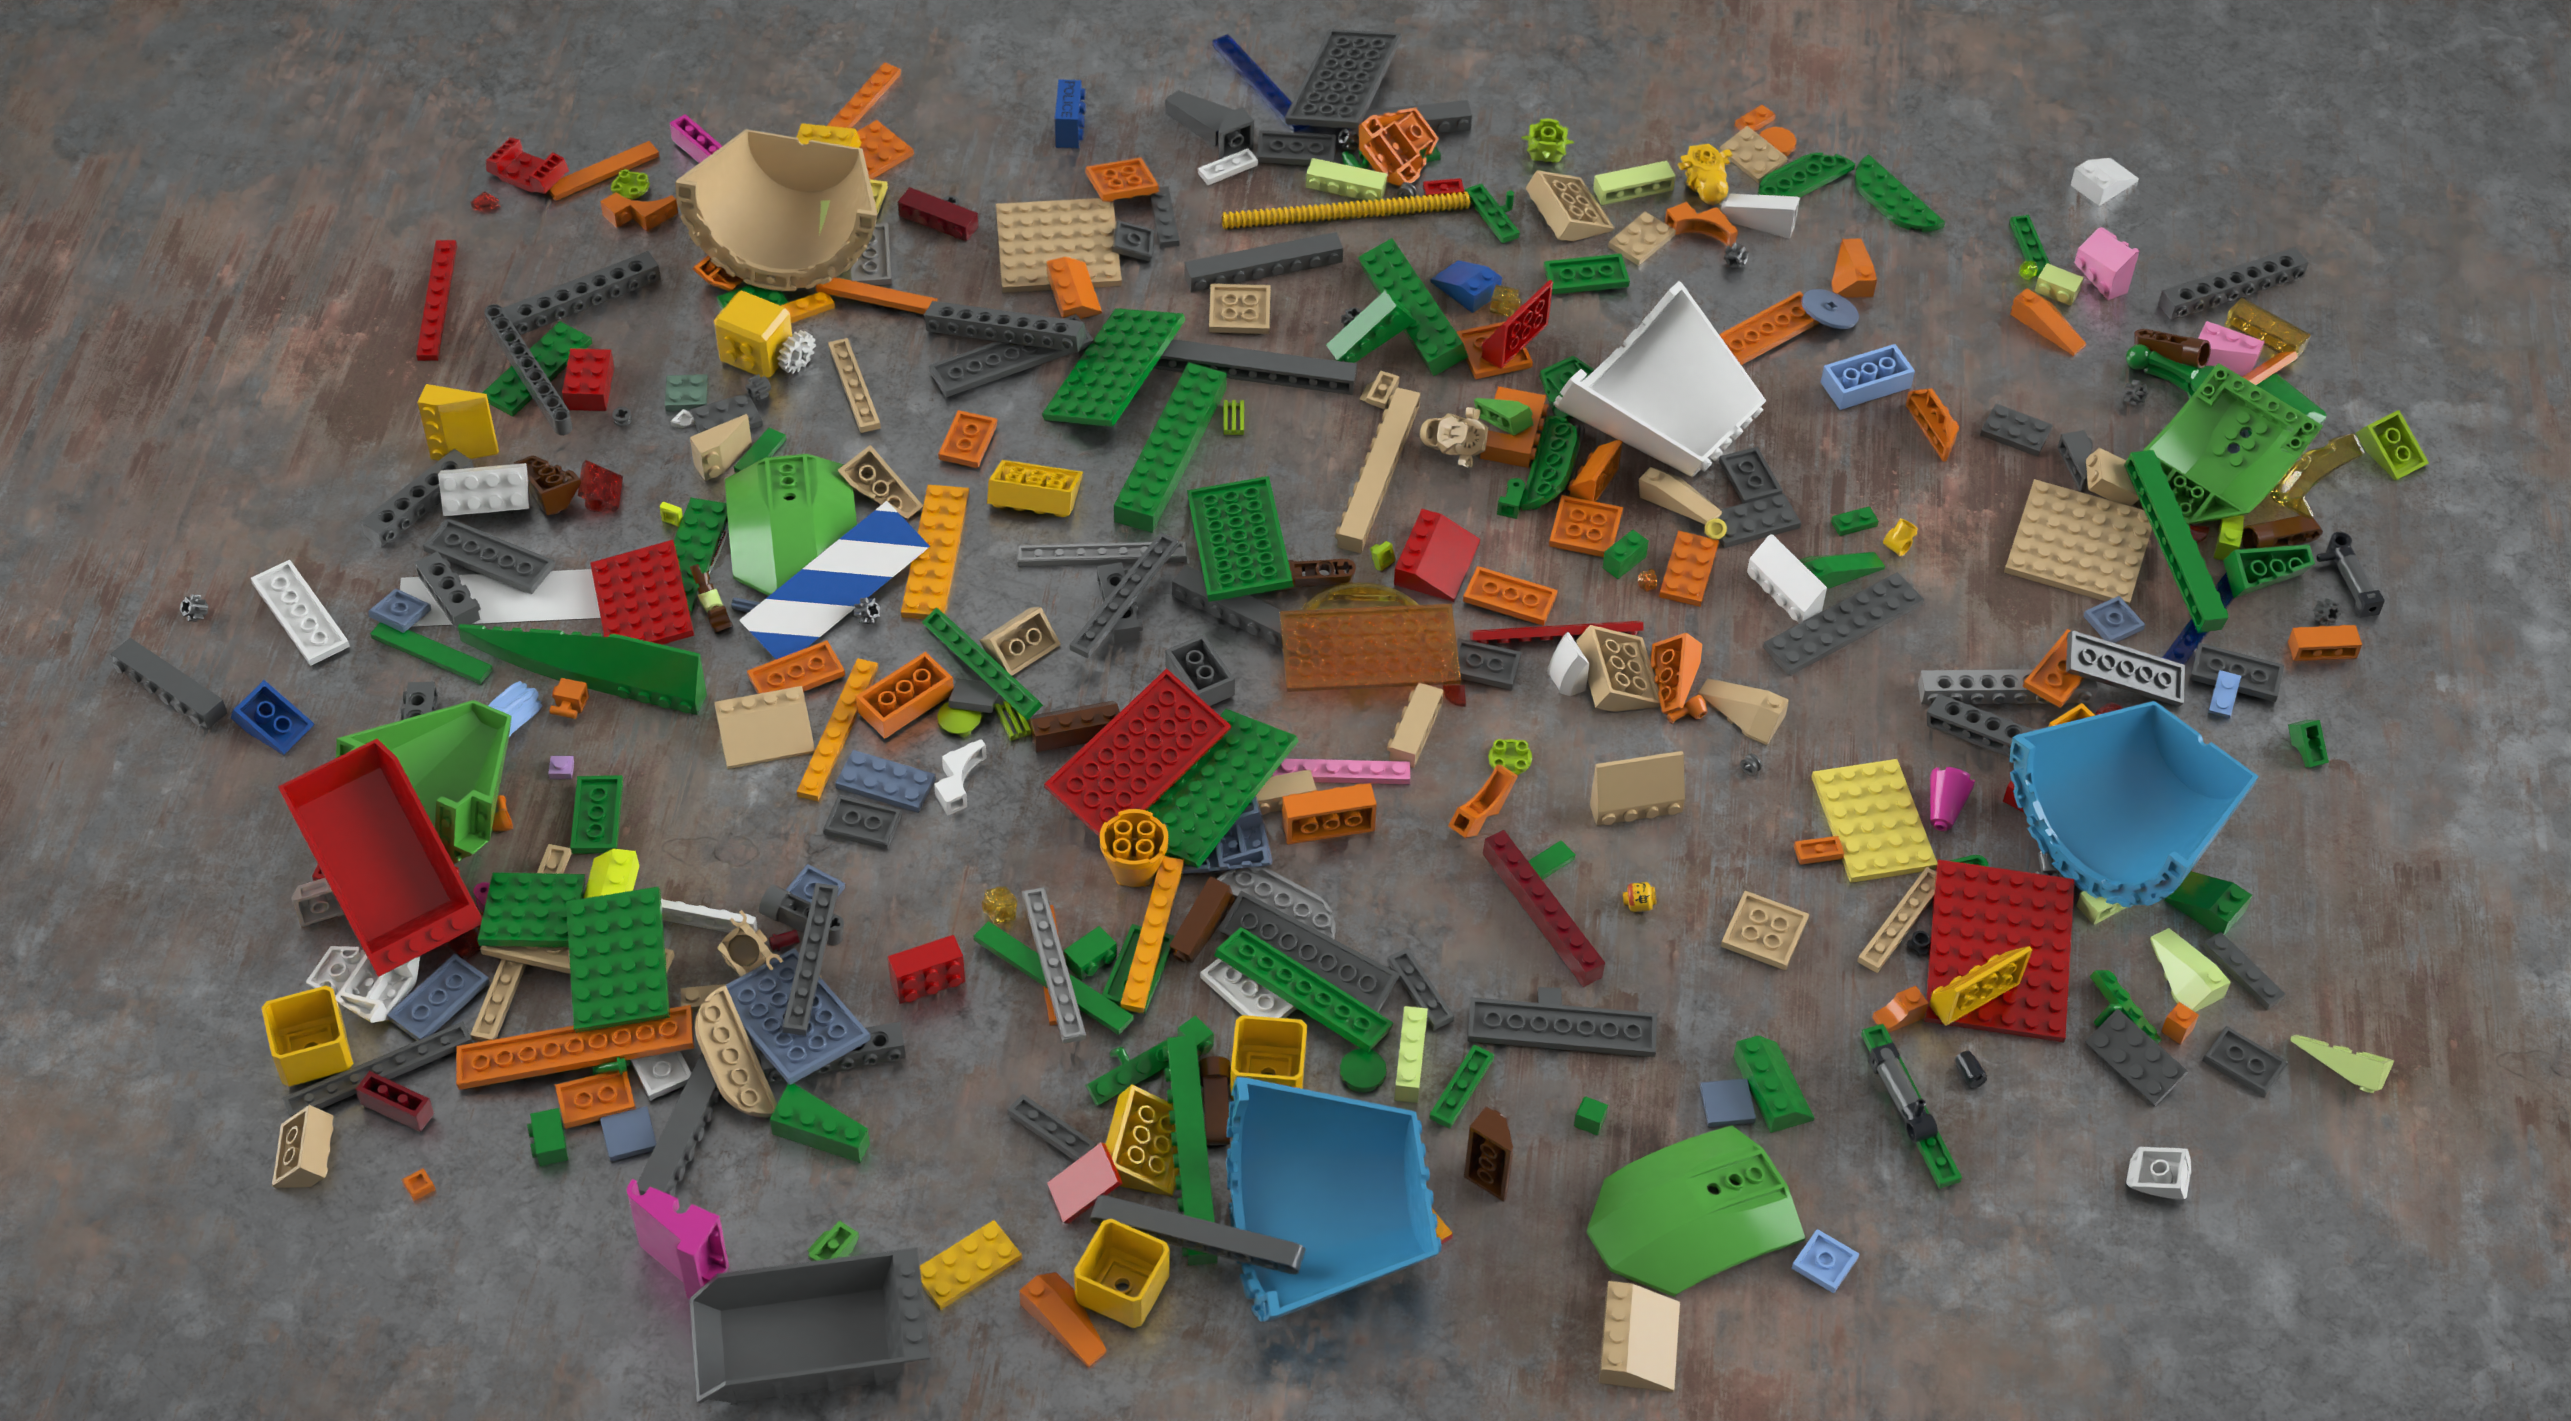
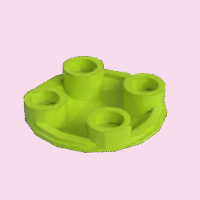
M627 169L621 170L619 176L612 182V194L617 192L619 195L630 200L639 198L649 189L648 175L646 173L630 172Z
M947 702L939 709L937 715L939 728L949 733L967 737L979 725L981 712L950 708L949 702Z
M1497 739L1493 743V747L1488 755L1489 764L1493 769H1495L1496 765H1502L1514 774L1519 775L1531 766L1532 753L1525 740Z

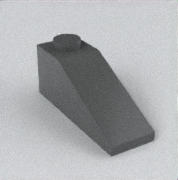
M2085 430L2061 434L2058 444V450L2080 492H2084L2087 484L2086 459L2091 454L2093 447L2092 440L2088 438Z

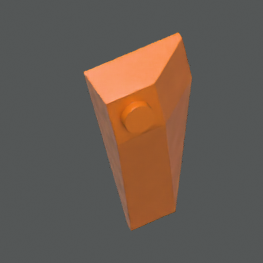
M1842 239L1831 283L1833 292L1844 298L1874 297L1877 283L1876 273L1862 239Z
M2028 288L2014 298L2011 316L2073 356L2086 347L2087 343L2051 302Z
M1687 632L1652 644L1650 663L1651 667L1655 670L1656 676L1654 680L1659 687L1658 696L1662 713L1664 714L1683 708L1701 663L1702 643Z
M1057 1272L1037 1275L1019 1290L1020 1306L1088 1368L1107 1352L1084 1307L1077 1303L1074 1288Z

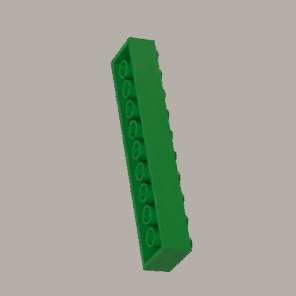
M1188 362L1114 503V522L1150 533L1155 531L1226 392L1227 373Z

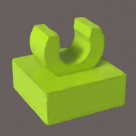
M1388 541L1381 545L1375 544L1369 548L1372 551L1375 569L1379 571L1384 570L1396 561L1392 543Z

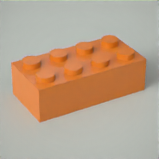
M924 652L856 696L857 711L885 739L950 697L954 688L953 677L927 652Z
M1371 783L1283 796L1282 827L1287 845L1375 831L1377 803Z

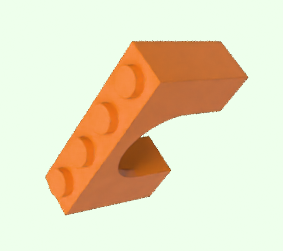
M1498 386L1495 399L1518 401L1530 407L1533 414V425L1515 436L1488 430L1486 448L1481 453L1480 459L1529 468L1530 461L1534 460L1537 448L1534 447L1535 445L1538 446L1541 434L1538 432L1542 431L1545 419H1542V417L1547 416L1549 404H1545L1546 395Z

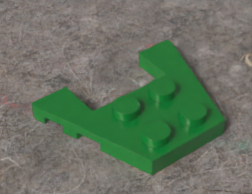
M1575 356L1540 370L1539 374L1553 415L1567 420L1573 417L1554 406L1556 397L1558 395L1563 397L1560 391L1580 369L1587 374L1584 379L1594 371L1593 368Z

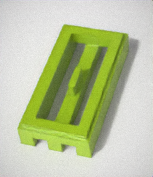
M1224 400V435H1244V400H1240V403H1236V400H1232V403ZM1228 408H1232V430H1228ZM1236 408L1240 409V430H1236Z
M1004 701L1003 705L995 704V710L1010 741L1031 735V729L1026 719L1014 709L1024 731L1021 730L1011 710L1013 707L1009 703ZM1004 710H1006L1017 732L1016 734H1013V731L1003 713Z

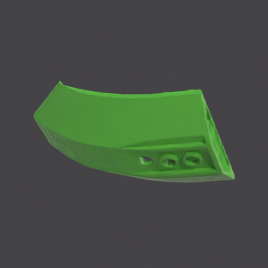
M2218 363L2184 407L2143 451L2154 450L2156 457L2159 458L2161 468L2164 474L2167 475L2170 488L2175 493L2178 506L2181 507L2183 517L2189 525L2249 514L2291 469L2323 428V425ZM2243 430H2250L2252 435L2244 438L2240 433ZM2237 444L2240 447L2239 452L2235 454L2228 451L2229 445Z
M810 454L768 457L725 479L733 579L770 596L857 525L853 487L838 472V469L844 464ZM788 496H793L795 498L793 500H785V498Z
M1732 1125L1686 1139L1653 1152L1605 1178L1586 1231L1610 1272L1673 1297L1691 1286L1742 1262L1803 1242L1806 1239L1788 1185L1765 1150ZM1729 1179L1737 1181L1739 1186L1731 1184ZM1713 1186L1718 1188L1720 1194H1711L1707 1187Z

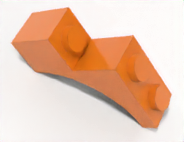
M616 192L600 201L602 215L616 228L633 219L648 231L679 213L677 200L673 195L656 201L642 202L627 199Z
M1685 202L1668 208L1666 211L1665 224L1676 230L1675 235L1701 233L1720 240L1726 246L1732 247L1734 243L1736 244L1738 231L1718 207L1697 214L1695 209Z
M1496 765L1491 776L1479 792L1467 803L1456 809L1448 827L1465 838L1477 836L1487 816L1499 814L1518 775L1502 765Z

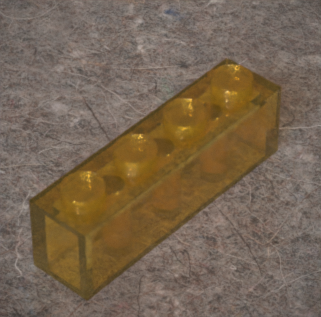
M2242 297L2229 310L2225 325L2242 334L2264 341V346L2277 353L2296 351L2298 358L2307 349L2311 334Z

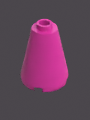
M1940 767L1932 770L1930 775V823L1936 830L1946 831L1953 827L1974 788L1975 780L1969 779L1970 774L1961 769L1946 767V770L1939 771Z

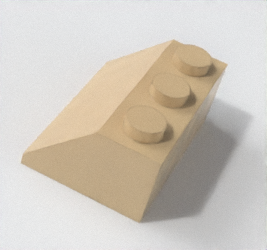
M1041 607L1027 609L979 640L985 652L1010 675H1014L1061 645Z
M308 1105L281 1124L272 1187H312L326 1177L328 1172L326 1167L327 1159L331 1150L329 1146L330 1138L334 1129L332 1125L334 1115Z

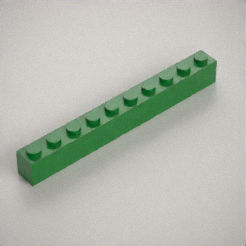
M2154 450L2130 452L2124 466L2198 633L2222 630L2229 618L2228 611L2222 604L2220 593L2213 584V578L2205 566L2204 558L2200 555L2197 542L2191 535L2190 527L2183 517L2181 507L2178 506L2175 493L2170 488L2167 475L2164 474L2161 468L2159 458L2156 457Z
M1196 1036L1168 1037L1167 1047H1163V1060L1168 1061L1169 1068H1165V1081L1170 1082L1171 1089H1167L1168 1104L1172 1103L1173 1110L1169 1111L1170 1125L1175 1127V1132H1171L1172 1147H1177V1154H1173L1174 1168H1179V1176H1175L1176 1190H1181V1198H1177L1178 1213L1183 1212V1215L1215 1223ZM1182 1247V1256L1187 1257L1188 1266L1217 1263L1218 1256Z

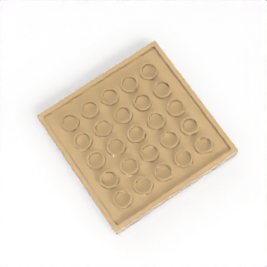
M1101 198L996 204L1002 293L1052 290L1047 276L1046 261L1065 256L1085 262L1094 288L1122 286L1119 253L1112 252L1116 224L1113 201L1103 202Z
M2034 479L2004 573L2105 602L2120 596L2129 606L2152 527L2145 511L2142 509Z

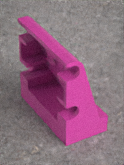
M631 1180L627 1187V1195L639 1245L684 1283L686 1296L690 1299L716 1274L725 1273L729 1267L720 1217L692 1204L686 1212L676 1213L679 1209L678 1198L653 1187H649L647 1192L640 1196L637 1181Z

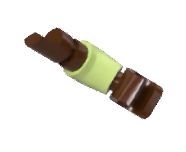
M699 564L690 566L695 583L699 584V588H697L699 594L697 596L702 607L708 613V620L714 633L733 627L717 588L714 589L713 584L709 583V579H711L709 573L702 574Z

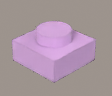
M551 756L548 773L549 779H572L574 768L573 756Z

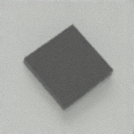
M1117 220L1112 252L1150 262L1153 254L1155 230Z
M957 678L949 699V707L992 713L999 694L986 682Z

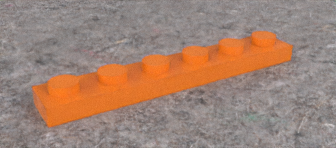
M884 62L827 126L853 128L901 75L900 68Z

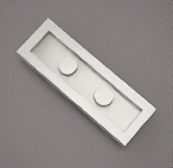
M1245 149L1198 168V174L1207 185L1258 166V159L1249 149Z

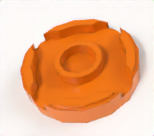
M1770 127L1759 134L1786 157L1795 150L1796 138L1787 129Z

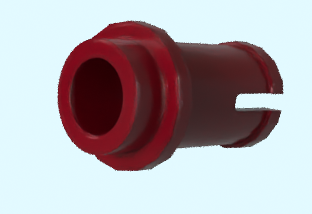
M796 929L779 935L772 934V937L768 938L772 951H780V948L800 943Z

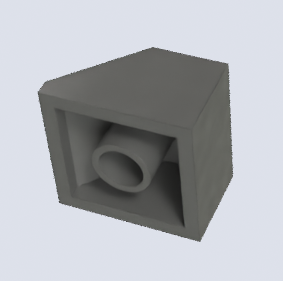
M1243 107L1225 114L1218 134V160L1245 149L1250 151L1254 149V120Z

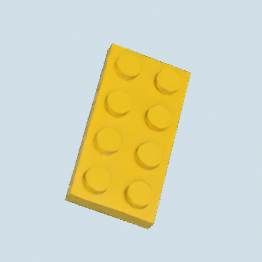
M993 1220L920 1265L922 1288L939 1310H942L1020 1261L1022 1254L996 1221Z

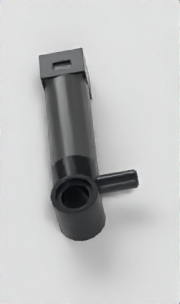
M2345 532L2333 533L2326 553L2317 554V561H2335L2356 601L2354 608L2360 618L2380 615L2385 600L2379 590H2374L2351 547L2352 538Z
M1894 1043L1872 1048L1868 1062L1875 1075L1879 1074L1905 1122L1906 1132L1911 1142L1917 1143L1936 1137L1938 1135L1936 1121L1931 1114H1927L1925 1100L1919 1099L1899 1062L1900 1054Z

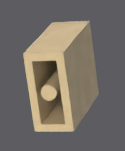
M2098 448L2087 457L2086 466L2089 491L2113 502L2132 506L2139 500L2124 466L2126 460L2101 448Z

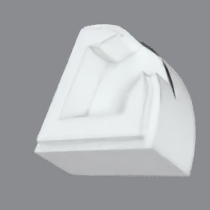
M684 409L670 421L671 426L677 428L695 425L690 412Z

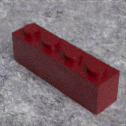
M911 187L898 200L899 216L966 242L979 227L977 212Z

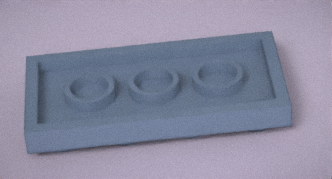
M853 750L835 785L836 789L919 813L936 780V776L927 771Z
M454 954L387 1014L388 1019L415 1040L423 1039L434 1034L490 983L489 978Z

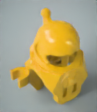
M1710 144L1689 146L1687 155L1680 157L1682 163H1678L1680 170H1686L1687 180L1685 184L1695 193L1698 192L1700 199L1708 205L1720 204L1728 194L1727 174L1724 164L1730 163L1728 157H1732L1730 149L1719 153Z

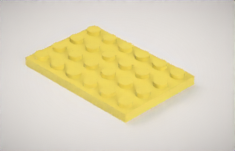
M1898 759L1812 772V780L1832 835L1839 836L1844 851L1842 862L1850 883L1923 872L1926 867L1936 870L1937 861Z

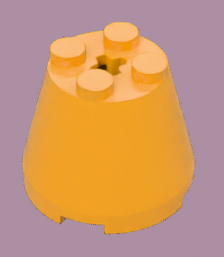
M1141 809L1120 811L1117 816L1105 822L1101 828L1100 848L1117 884L1128 887L1149 886L1168 848L1167 827L1157 818L1153 817V813Z

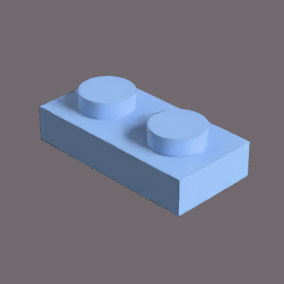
M2219 671L2208 713L2230 718L2241 679L2240 675Z

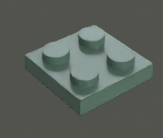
M708 374L666 376V411L690 410L707 405Z

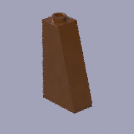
M1211 876L1209 877L1169 945L1174 958L1181 962H1185V960L1190 963L1194 962L1235 902L1230 885Z

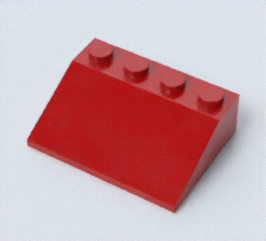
M1549 280L1512 316L1508 317L1489 338L1483 341L1481 346L1482 359L1502 369L1548 325L1553 287L1552 280Z
M1421 509L1395 567L1394 585L1455 602L1480 544V539L1446 516Z

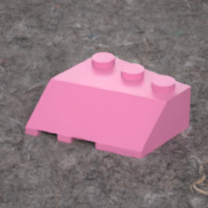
M2100 227L2078 248L2074 263L2087 276L2088 280L2097 287L2098 291L2107 300L2128 293L2140 250L2129 248L2127 242L2118 241L2114 234Z
M2206 321L2198 339L2208 340L2211 345L2210 357L2205 366L2215 367L2220 363L2241 377L2254 369L2264 341Z

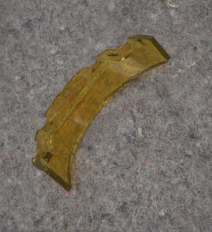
M2351 433L2333 438L2328 441L2329 444L2309 450L2301 455L2302 459L2295 462L2271 491L2270 496L2272 500L2304 518L2312 519L2314 514L2305 499L2306 494L2328 474L2348 462L2363 456L2364 450L2356 435Z
M1347 582L1324 589L1310 598L1298 613V619L1303 621L1305 617L1317 614L1322 602L1327 600L1397 601L1403 604L1409 616L1421 620L1423 633H1427L1428 616L1415 600L1400 590L1374 582Z

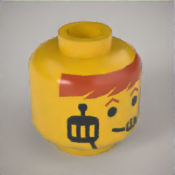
M1648 882L1629 884L1627 892H1623L1624 906L1629 905L1631 912L1651 911L1653 905L1657 904L1655 887H1651Z

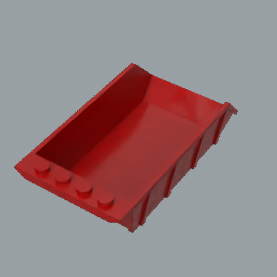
M378 739L368 742L278 786L299 830L378 977L481 925L482 916L398 758Z

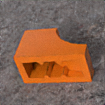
M1915 985L1897 993L1891 1002L1874 1012L1872 1018L1877 1025L1884 1024L1888 1033H1891L1924 1019L1928 1001Z

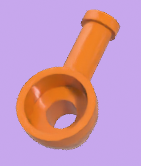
M1696 695L1689 699L1682 709L1668 713L1666 716L1672 724L1686 714L1691 715L1695 719H1700L1708 711L1704 698L1701 695Z
M498 795L496 804L498 811L494 815L492 829L494 832L512 830L513 824L507 811L506 797Z

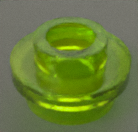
M2031 260L2024 261L2019 268L2020 276L2025 280L2033 279L2037 274V264Z

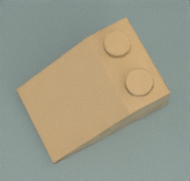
M747 414L690 437L694 466L704 481L724 474L752 445Z

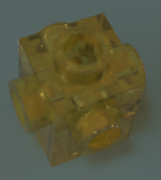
M1496 285L1491 297L1490 312L1509 317L1512 316L1521 306L1522 298H1519V289Z
M1006 886L985 890L982 909L994 924L1012 921L1016 918L1017 900L1015 895Z

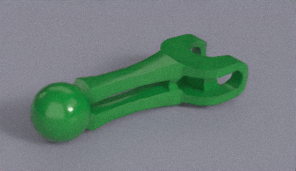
M2141 344L2132 346L2126 353V362L2132 369L2144 370L2145 373L2168 380L2187 392L2189 399L2214 369V366L2197 368L2177 363L2161 356L2155 351L2151 352L2147 346Z

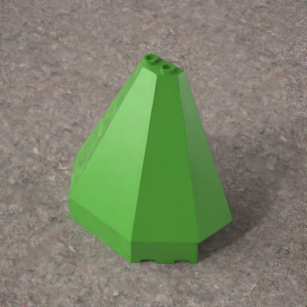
M472 700L336 738V758L375 739L382 742L398 758L453 864L463 858L472 856L490 841L512 716Z

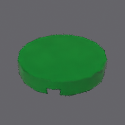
M1355 1049L1348 1052L1342 1058L1339 1072L1342 1082L1344 1081L1351 1090L1371 1092L1384 1083L1387 1069L1386 1062L1377 1052L1370 1050L1367 1053L1362 1049Z

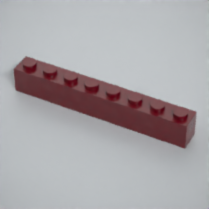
M1505 830L1485 838L1484 857L1582 987L1601 979L1605 967L1604 960Z

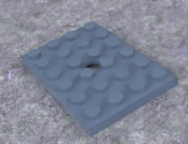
M795 948L780 955V958L783 960L781 963L777 958L771 960L770 965L774 968L773 970H770L764 964L726 985L748 1037L789 1085L871 1040L870 1033L820 976L806 1036L782 1033L784 1015L786 1014L799 958V952Z

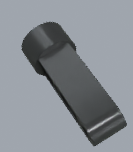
M773 884L762 897L759 913L804 933L811 902ZM834 913L827 940L829 945H837L843 940L844 920Z

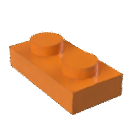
M1762 104L1735 120V127L1741 131L1748 126L1756 132L1774 121L1776 114Z
M1839 836L1795 841L1794 849L1800 865L1838 860L1844 857Z

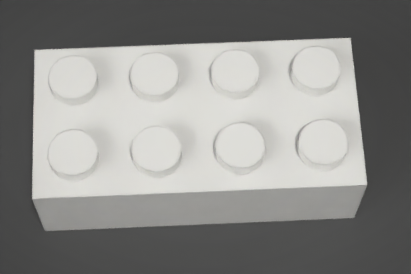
M526 463L443 470L438 474L443 516L529 509L531 506Z

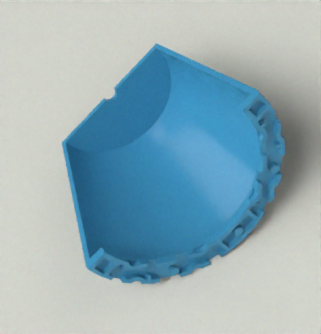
M2155 701L2019 734L2012 738L2010 748V762H2014V770L2010 772V776L2015 787L2013 791L2018 808L2023 807L2027 817L2026 821L2031 825L2027 829L2032 838L2037 840L2038 847L2042 853H2049L2055 861L2052 865L2065 878L2074 879V885L2082 891H2086L2096 899L2101 896L2107 899L2106 903L2112 905L2119 903L2122 907L2129 908L2134 905L2149 906L2168 897L2181 885L2251 791L2259 777L2212 742L2205 744L2200 733Z
M1236 1077L1231 1093L1234 1096V1101H1230L1227 1122V1137H1232L1231 1149H1227L1228 1157H1226L1227 1190H1231L1230 1197L1232 1198V1203H1228L1230 1225L1234 1228L1295 1242L1306 1249L1298 1274H1288L1237 1261V1264L1241 1263L1244 1272L1239 1274L1243 1284L1246 1299H1253L1255 1305L1251 1306V1311L1256 1318L1258 1317L1259 1321L1275 1320L1433 1258L1441 1252V1240L1436 1236L1435 1230L1437 1228V1216L1432 1212L1431 1206L1434 1201L1433 1192L1426 1187V1181H1429L1430 1173L1428 1166H1425L1424 1163L1426 1156L1425 1144L1421 1143L1420 1139L1422 1124L1420 1120H1417L1415 1111L1245 1077Z

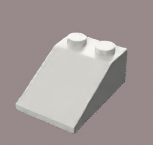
M2111 158L2087 160L2075 168L2071 186L2100 206L2138 182L2139 178Z

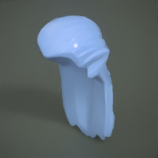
M518 681L505 689L488 706L512 716L510 737L514 731L537 714L543 705L541 701L537 700L539 694L535 688H527L526 683L522 684L521 681Z

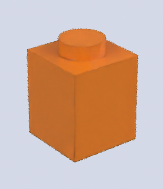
M2179 1002L2167 1015L2161 1032L2181 1045L2193 1031L2199 1014Z

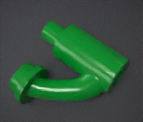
M1360 150L1359 157L1363 160L1361 164L1353 154H1349L1347 151L1341 155L1344 165L1368 169L1370 163Z
M616 1057V1062L592 1066L593 1074L619 1071L621 1075L623 1072H627L626 1066H630L631 1061L625 1060V1057Z

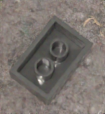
M1204 634L1165 650V667L1207 705L1211 706L1235 695V678Z

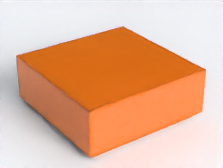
M424 1168L401 1179L413 1201L436 1190Z

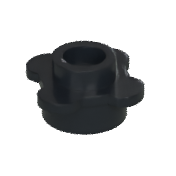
M1915 931L1912 939L1907 941V946L1918 951L1919 954L1925 955L1928 953L1931 937L1924 931Z

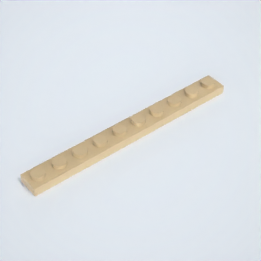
M548 844L537 873L563 874L572 854L571 849ZM501 959L470 1034L472 1040L483 1042L497 1039L527 964Z

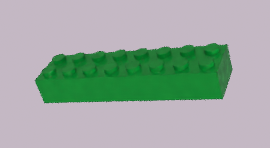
M1393 238L1358 257L1364 273L1380 295L1386 290L1402 303L1416 320L1415 323L1404 329L1403 332L1433 377L1468 357L1464 343Z

